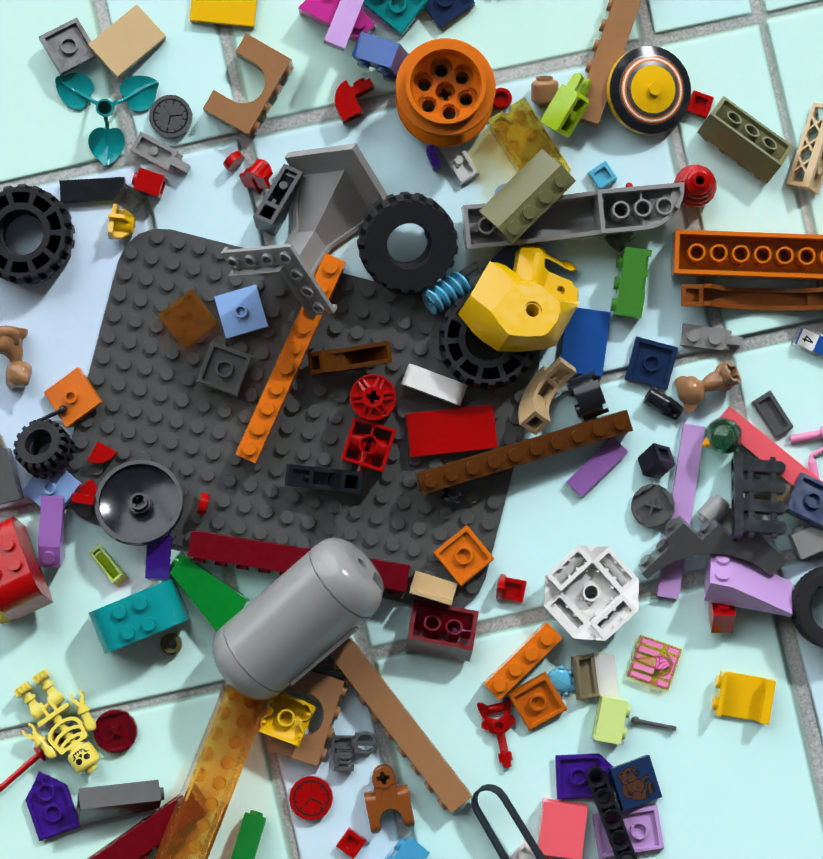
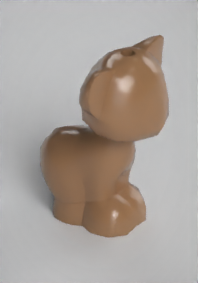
M5 325L0 326V354L6 356L10 361L5 371L6 385L9 389L23 388L28 386L32 375L31 365L22 361V339L27 337L28 329Z
M722 362L717 365L715 371L706 375L702 381L695 376H680L674 380V384L678 389V398L683 402L684 410L687 413L694 412L698 408L699 404L704 400L705 391L725 392L742 382L737 367L729 362Z

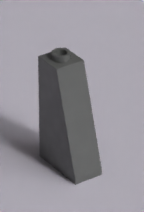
M159 780L79 788L77 797L79 825L160 808L161 800H164V788L159 787Z

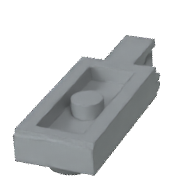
M141 131L130 149L131 152L168 172L175 173L177 169L188 174L191 168L189 164L182 161L183 155L179 154L177 150Z
M683 323L680 345L724 351L729 350L730 346H742L743 337L731 336L732 331L723 328Z

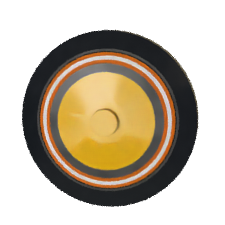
M643 46L625 53L614 64L608 77L607 99L610 109L615 118L624 127L638 134L652 135L671 129L683 118L691 99V83L686 68L670 51L656 46Z

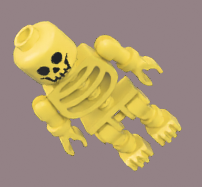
M45 668L32 677L37 686L42 684V690L48 694V702L45 705L42 702L38 703L35 699L36 695L34 693L31 694L30 691L33 690V687L29 681L21 684L13 691L19 699L24 698L23 702L25 705L28 704L31 709L30 713L35 720L46 715L44 719L37 723L39 727L53 720L55 725L48 734V741L52 746L45 741L47 738L44 735L41 737L33 724L28 723V726L32 727L34 735H28L25 730H21L22 734L34 741V745L37 748L40 747L49 759L56 758L58 752L63 755L69 751L70 754L67 759L76 773L86 772L88 775L98 768L97 763L100 761V755L92 743H84V740L89 737L88 731H93L96 728V722L89 712L91 709L89 706H86L85 695L79 689L78 692H80L81 698L75 700L73 694L70 693V699L76 704L78 708L77 713L82 716L83 721L78 717L62 719L60 714L71 705L69 702H66L58 708V705L66 699L53 686L54 682L49 680L52 675ZM50 706L54 709V712L51 714L47 710ZM76 721L78 725L68 727L66 722ZM59 729L60 734L54 740V734ZM75 729L81 730V732L73 734L71 731ZM64 737L65 741L60 746L59 743L61 739Z

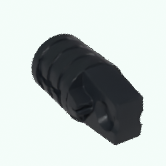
M654 386L649 389L642 403L658 411V413L674 420L679 418L684 409L673 398L662 393Z

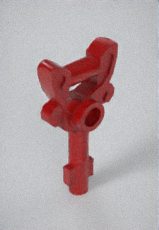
M509 696L505 697L502 703L486 705L482 702L477 703L478 710L484 719L481 723L482 729L489 730L491 734H496L500 749L498 757L503 768L511 767V761L513 760L511 751H508L505 732L510 729V725L515 723V717L510 715L512 702ZM504 711V714L497 719L489 717V714Z

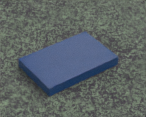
M576 308L564 330L561 358L576 368V374L583 375L595 370L596 375L594 376H603L611 312Z

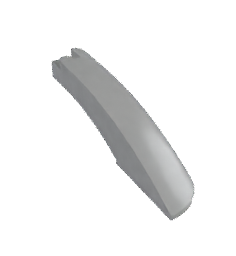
M684 182L598 189L562 195L513 244L508 243L479 212L486 203L463 205L461 212L464 245L466 249H477L650 230L666 223L679 209L684 196Z

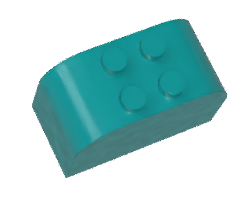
M174 578L88 613L104 654L190 619Z

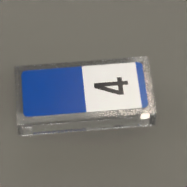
M799 325L791 346L823 359V334Z

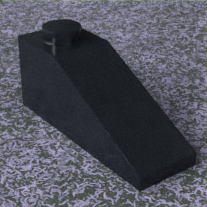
M283 164L253 215L257 229L276 236L287 217L303 177V171Z

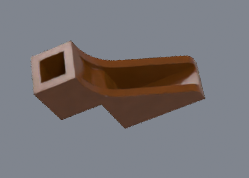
M389 341L308 353L310 375L366 369L392 363Z

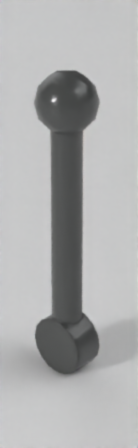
M637 716L631 719L634 725L640 723L676 731L677 728L674 725L642 720Z

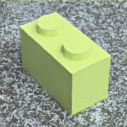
M599 694L592 732L594 740L621 745V740H625L627 727L624 726L625 718H629L631 706L628 705L626 699Z

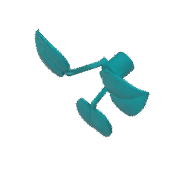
M78 72L55 78L57 92L68 107L77 110L83 109L88 100L96 105L97 113L104 117L105 128H95L88 138L91 152L104 166H108L117 160L125 146L123 132L119 128H109L108 117L113 115L115 111L114 106L127 101L128 107L134 111L142 112L148 110L155 101L159 82L151 77L142 75L131 76L120 85V92L125 98L113 102L108 99L96 101L89 97L94 91V85L87 75Z

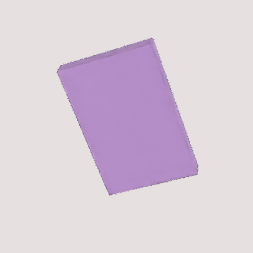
M657 804L634 807L627 811L620 810L635 853L664 849ZM613 812L607 814L606 822H614L617 815ZM599 813L592 814L599 859L614 857ZM616 834L613 842L617 844L623 842L624 835Z

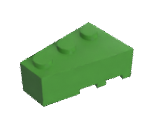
M625 247L621 255H617L615 267L619 268L618 277L615 276L613 281L616 297L611 299L610 311H614L613 317L636 320L642 318L646 277H648L649 270H647L648 260L651 257L652 250Z

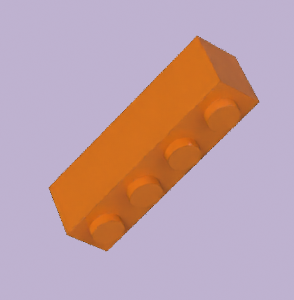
M545 621L483 682L484 685L501 700L563 638Z

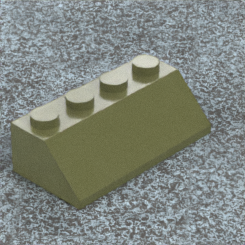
M725 96L721 98L697 131L705 141L715 145L723 154L730 156L738 165L745 167L756 178L766 183L779 170L794 147Z
M541 149L479 212L508 243L513 244L576 180L560 163Z

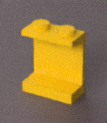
M720 670V675H716L715 688L718 689L716 697L713 696L711 709L714 710V714L717 716L724 715L769 725L776 681L770 678Z

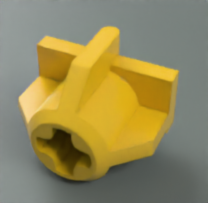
M113 204L112 213H108V236L112 240H123L134 234L136 219L128 210L119 209L118 204Z

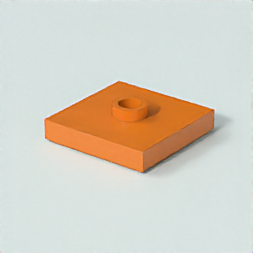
M80 367L75 368L44 392L55 411L62 405L67 407L65 414H58L66 428L76 424L103 403Z
M468 525L464 526L433 552L460 586L464 585L495 559Z
M546 671L507 693L529 731L568 710Z

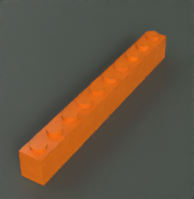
M325 253L314 278L329 301H331L345 270L346 262ZM301 306L235 455L258 464L324 314L316 315L312 321L303 306Z

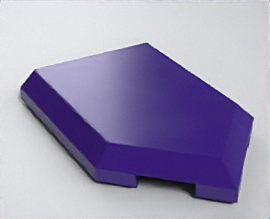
M599 753L555 755L557 800L593 798L585 778L586 769L590 765H599L605 771L610 786H612L608 768L614 766ZM593 771L590 774L592 781H598L601 778L600 771ZM606 792L599 793L598 798H601Z
M39 771L25 800L39 841L79 828L81 825H79L78 814L68 785Z

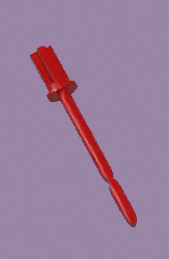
M57 732L54 734V740L59 735ZM63 738L61 739L59 745H61L64 742ZM34 747L33 749L36 753L0 784V792L38 759L41 758L43 761H46L47 756L40 747Z

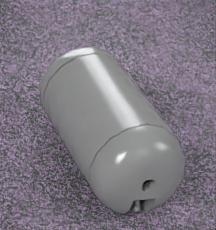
M326 538L319 542L223 625L214 635L212 653L216 666L224 679L236 691L253 700H270L279 695L288 686L295 684L353 635L360 625L376 613L384 592L383 581L378 570L365 553L349 541L340 538Z

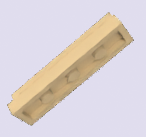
M816 102L812 104L786 183L788 186L804 188L812 194H819L823 182V118L819 121L816 119L818 109L823 110V103ZM817 129L819 132L817 138L810 141V133ZM810 149L812 152L811 157L804 162L802 159L803 154ZM804 170L803 181H795L797 174Z

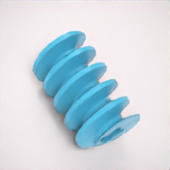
M454 271L449 276H446L443 281H438L434 287L424 290L422 292V299L428 310L436 315V308L443 312L445 310L444 305L450 307L451 301H457L458 297L462 298L465 296L464 292L468 294L472 290L467 279Z

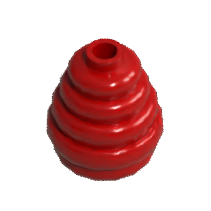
M689 165L682 168L674 180V183L684 182V196L681 203L691 208L702 207L708 204L714 198L717 190L716 179L713 173L707 167L701 165ZM696 178L702 179L703 184L698 185Z

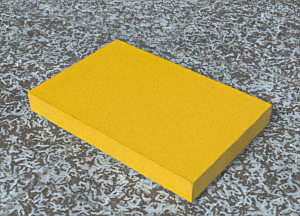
M191 0L189 20L190 22L255 28L258 0Z

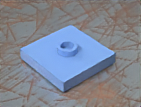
M257 285L214 296L226 339L269 327Z
M63 469V473L60 475L58 473L55 474L54 478L48 476L47 479H41L40 477L36 478L33 476L23 489V493L40 507L42 495L64 496L65 508L72 498V493H76L82 483Z

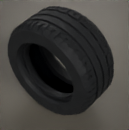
M820 566L804 574L794 586V590H792L791 619L802 637L812 644L823 648V629L814 620L811 608L814 596L823 587V566Z

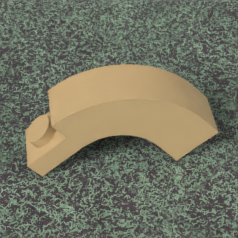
M559 357L548 368L543 365L527 385L520 401L518 418L519 424L537 435L551 422L549 416L551 400L555 393L577 373L574 366Z

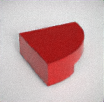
M97 441L87 461L92 463L107 462L115 457L118 452Z

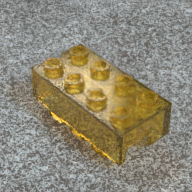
M525 97L509 106L507 114L501 111L487 120V127L516 172L520 171L543 149L560 163L569 174L571 173V168Z

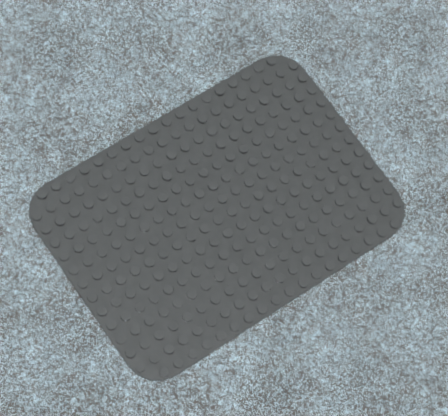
M154 228L134 237L125 246L118 260L87 378L103 403L75 424L72 435L73 446L75 447V453H72L74 458L73 461H69L70 466L64 469L80 481L82 485L89 480H93L98 487L102 479L120 464L133 460L157 462L168 468L175 475L182 488L184 497L182 516L176 527L170 532V535H172L171 544L189 548L192 530L312 549L326 538H340L357 546L368 558L410 565L406 592L401 591V595L390 594L388 589L384 588L382 598L413 605L414 599L448 605L409 593L415 571L457 583L433 552L466 525H468L492 555L514 467L446 487L445 489L462 493V496L458 498L459 504L441 499V496L444 495L443 489L421 494L415 476L416 472L495 448L411 457L406 414L493 404L498 448L521 441L524 429L519 424V405L527 385L539 370L540 350L536 351L533 361L525 373L513 383L497 389H479L468 386L461 406L416 391L401 384L408 364L419 366L464 383L455 378L450 370L447 369L439 350L440 326L444 315L450 307L444 305L445 310L443 312L436 308L437 314L434 315L425 306L422 293L414 294L413 291H408L407 294H401L397 290H387L383 285L375 281L343 273L330 301L331 304H336L338 308L334 314H324L258 464L235 455L301 309V303L282 275L228 276L232 269L228 266L221 252L225 247H229L230 250L241 249L242 247L172 229ZM257 285L269 327L226 339L214 296ZM471 329L469 330L467 335L468 347L476 357L483 360H493L505 352L495 350L477 337ZM211 341L253 356L238 397L196 382ZM381 341H389L392 363L366 369L310 375L308 353ZM378 374L387 378L396 391V405L394 411L387 418L373 422L396 429L384 472L366 467L362 480L361 494L284 486L287 464L351 471L357 470L358 464L341 459L353 418L362 419L355 413L350 403V392L355 382L365 375ZM372 392L371 395L367 396L372 404L380 398L376 396V392ZM97 441L118 452L115 457L107 462L92 463L87 461ZM201 492L210 495L206 514L204 515L196 514ZM70 500L68 505L79 517L93 524L100 525L95 513V505L76 503ZM489 564L464 585L460 586L457 584L452 602L453 607H464L479 594L486 579Z

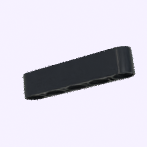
M590 765L585 771V778L615 859H621L624 855L628 854L632 856V859H637L607 775L599 765ZM593 771L601 772V778L598 781L590 779V774ZM608 792V800L600 802L598 800L599 793ZM613 812L617 815L614 822H606L607 814ZM616 834H623V842L618 844L613 842Z

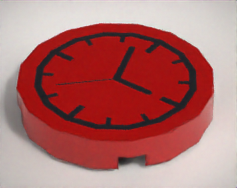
M319 776L302 777L291 788L289 796L290 806L295 814L302 819H320L328 813L332 806V788L327 781Z

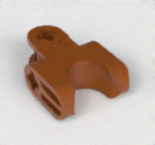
M387 764L377 765L372 775L374 791L364 793L371 832L376 834L381 831L380 817L388 809L399 811L405 826H414L415 821L408 785L397 786L393 769ZM380 772H384L385 775H389L387 776L386 781H382V778H378L380 776Z

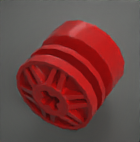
M378 374L365 375L359 378L353 385L350 392V403L355 413L362 419L370 422L381 421L394 411L396 391L387 378ZM372 392H376V396L380 397L379 400H375L374 404L367 398Z

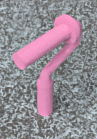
M820 426V430L790 435L791 444L822 438L823 441V426ZM823 447L812 452L808 460L809 471L818 478V467L814 457L823 452Z

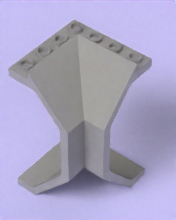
M356 143L293 151L286 154L284 158L288 165L304 173L293 199L292 231L283 245L231 250L229 247H225L221 255L232 269L228 276L282 275L312 321L316 315L335 313L338 308L337 305L331 304L314 276L325 253L328 254L331 249L357 232L360 224H363V217L366 212H370L374 208L373 204L378 200L382 202L388 196Z

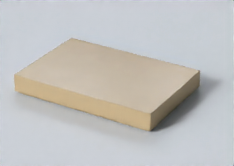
M136 4L91 41L88 47L118 79L166 39V35Z

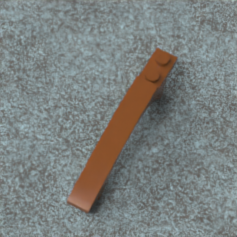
M706 283L681 284V306L733 310L823 312V287L759 289Z

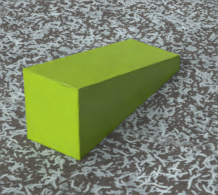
M100 544L89 553L113 584L120 586L129 578Z

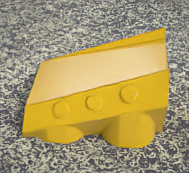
M280 693L269 700V708L262 718L258 732L299 747L316 706L285 693Z

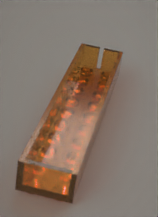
M225 680L154 859H208L269 700H253L236 691Z

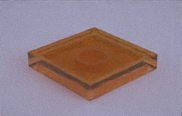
M193 289L189 290L158 314V317L184 350L219 324Z

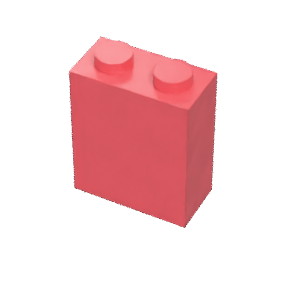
M543 798L537 845L546 859H554V856L563 857V859H582L588 812L586 803Z

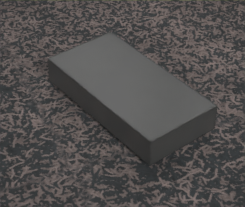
M771 390L751 402L774 439L794 427Z

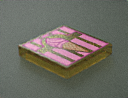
M640 634L626 676L669 691L682 648Z

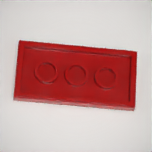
M493 404L406 414L411 457L498 448Z

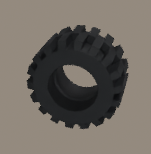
M42 418L37 419V422H29V426H24L22 428L23 431L17 434L18 440L14 441L13 444L15 447L13 449L16 455L15 458L30 475L32 474L36 478L47 479L48 476L54 478L55 474H62V470L70 466L69 461H73L74 456L72 453H75L74 442L56 421L47 418L45 421ZM51 443L46 452L37 455L42 446Z

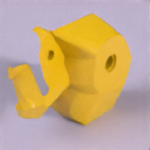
M525 244L516 251L513 270L503 264L491 261L481 271L483 273L458 315L477 337L497 351L523 352L556 346L580 303L578 302L579 291L572 281L549 272L545 268V259H549L570 271L577 270L576 265L566 260L560 261L538 244Z

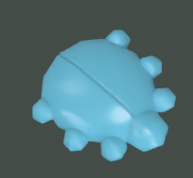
M559 665L558 668L552 669L547 674L559 695L563 693L564 696H568L569 692H575L574 677L572 678L571 676L573 674L572 670L567 671L563 665Z

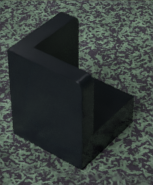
M653 443L638 457L643 476L660 479L676 465L670 447Z

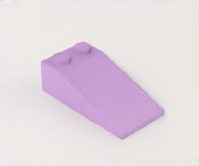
M710 554L705 567L704 601L791 617L792 582L776 574L770 576L760 567L738 557Z

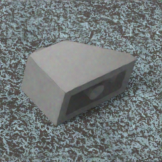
M802 524L792 528V533L787 535L797 559L802 560L823 551V531L810 526L805 527Z

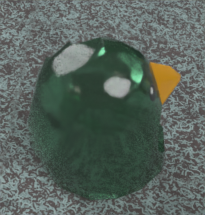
M726 417L716 418L705 428V439L701 446L712 449L721 455L731 454L737 450L742 442V428L735 420Z

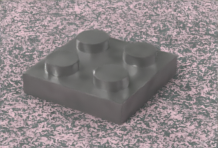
M77 17L39 36V41L60 76L97 58L88 47L91 40Z

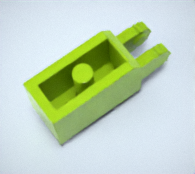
M575 72L566 85L561 84L539 122L569 139L589 106V99L585 96L589 88H591L592 82L590 79L584 78L580 72Z

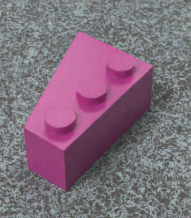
M305 0L298 7L299 14L329 28L340 0ZM361 9L349 37L355 43H357L361 32L372 34L375 31V23Z

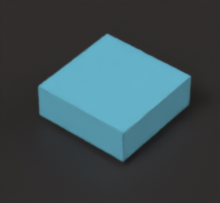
M606 161L587 173L597 190L604 189L618 179Z

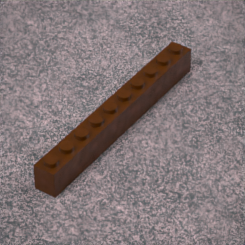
M621 410L415 473L421 494H426L631 432L633 428L628 411Z

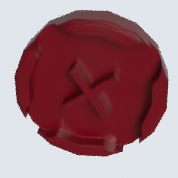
M110 709L102 713L97 719L96 728L93 730L94 739L97 745L107 752L121 753L129 749L135 742L138 734L137 723L134 717L127 711Z

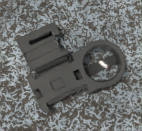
M363 731L355 732V735H335V732H333L331 750L335 752V749H337L334 757V771H354V764H351L352 756H354V753L370 754L373 752L377 743L374 734ZM362 735H369L374 741L357 740ZM358 746H373V747L370 748L369 750H362V749L359 748ZM339 764H345V765H351V766H339Z

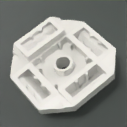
M577 545L545 574L543 606L573 639L606 641L638 612L639 579L609 546ZM589 586H594L596 589V595L593 598L585 596V589Z

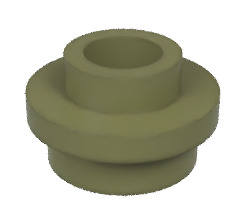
M168 633L162 637L160 647L164 653L174 655L181 650L182 639L175 633ZM169 640L175 641L174 648L168 646Z

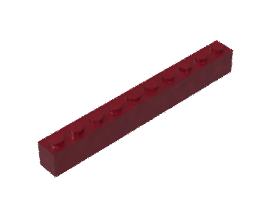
M192 530L187 557H193L192 561L198 563H206V560L215 561L214 565L227 567L228 563L236 564V569L249 570V567L258 568V572L271 574V570L280 571L279 575L281 576L311 549ZM369 558L378 570L385 589H388V593L401 595V591L406 592L410 569L409 564Z

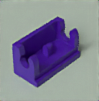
M170 533L160 541L147 545L145 578L169 579L172 541Z

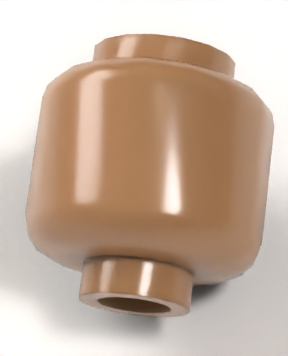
M537 76L536 80L531 83V101L539 104V108H548L559 89L558 81L553 79V76Z

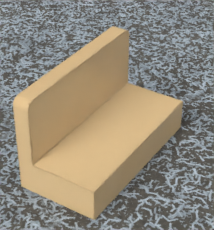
M415 571L409 593L452 606L458 583Z

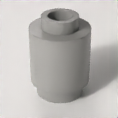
M716 494L714 497L711 496L697 511L700 514L698 519L702 523L710 521L713 517L719 521L728 511L727 508L730 505L719 494Z

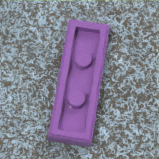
M611 437L566 483L580 497H583L628 451L615 437Z

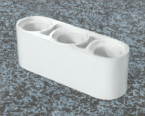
M408 364L401 382L406 387L457 406H461L468 387L464 383L413 364Z

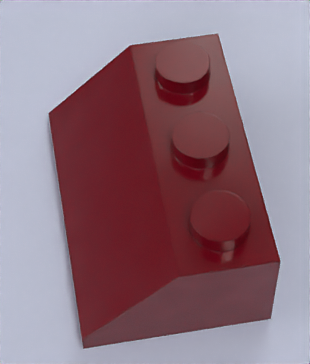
M414 599L405 650L470 662L479 611ZM453 628H456L458 632L452 633Z

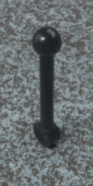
M62 405L58 410L41 418L45 421L46 418L49 419L60 413L65 414L67 407Z

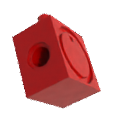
M354 417L341 459L358 464L356 471L363 472V477L366 467L384 472L396 429Z

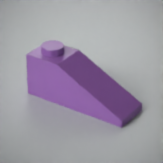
M42 495L38 536V567L60 568L65 559L64 496Z

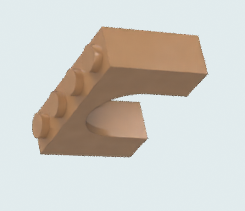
M246 33L235 53L238 58L251 64L263 73L265 86L261 95L254 101L238 103L213 90L203 110L206 114L250 138L252 134L256 135L260 129L261 123L259 121L263 115L267 116L272 107L270 102L274 96L278 97L283 88L281 83L285 77L289 78L294 67L292 66L291 58Z
M311 669L295 684L288 686L309 693L320 701L324 711L323 722L315 731L304 734L299 747L271 737L267 750L318 766L319 761L324 762L328 750L324 748L326 740L331 741L334 728L330 726L333 719H338L341 709L337 704L339 698L344 699L348 687L344 685L345 681Z

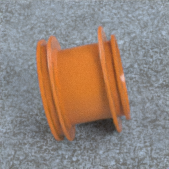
M440 38L419 45L404 59L396 78V108L402 124L412 136L429 146L451 148L467 143L484 129L491 116L496 92L493 70L485 56L475 47L464 41ZM443 69L447 74L444 77H439L435 72ZM459 76H463L468 81L465 84H459L456 79ZM421 83H427L430 89L422 91L418 86ZM443 92H446V95L448 96V100L444 101V98L442 97ZM467 97L472 103L466 106L461 104L460 100ZM426 104H431L434 110L432 112H425L422 107ZM451 111L455 114V117L453 119H446L443 114Z

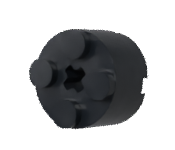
M595 370L570 379L571 383L567 384L570 396H575L578 402L577 405H574L578 418L583 417L584 421L609 412L608 408L604 409L602 406L606 401L599 381L592 378V376L596 375Z

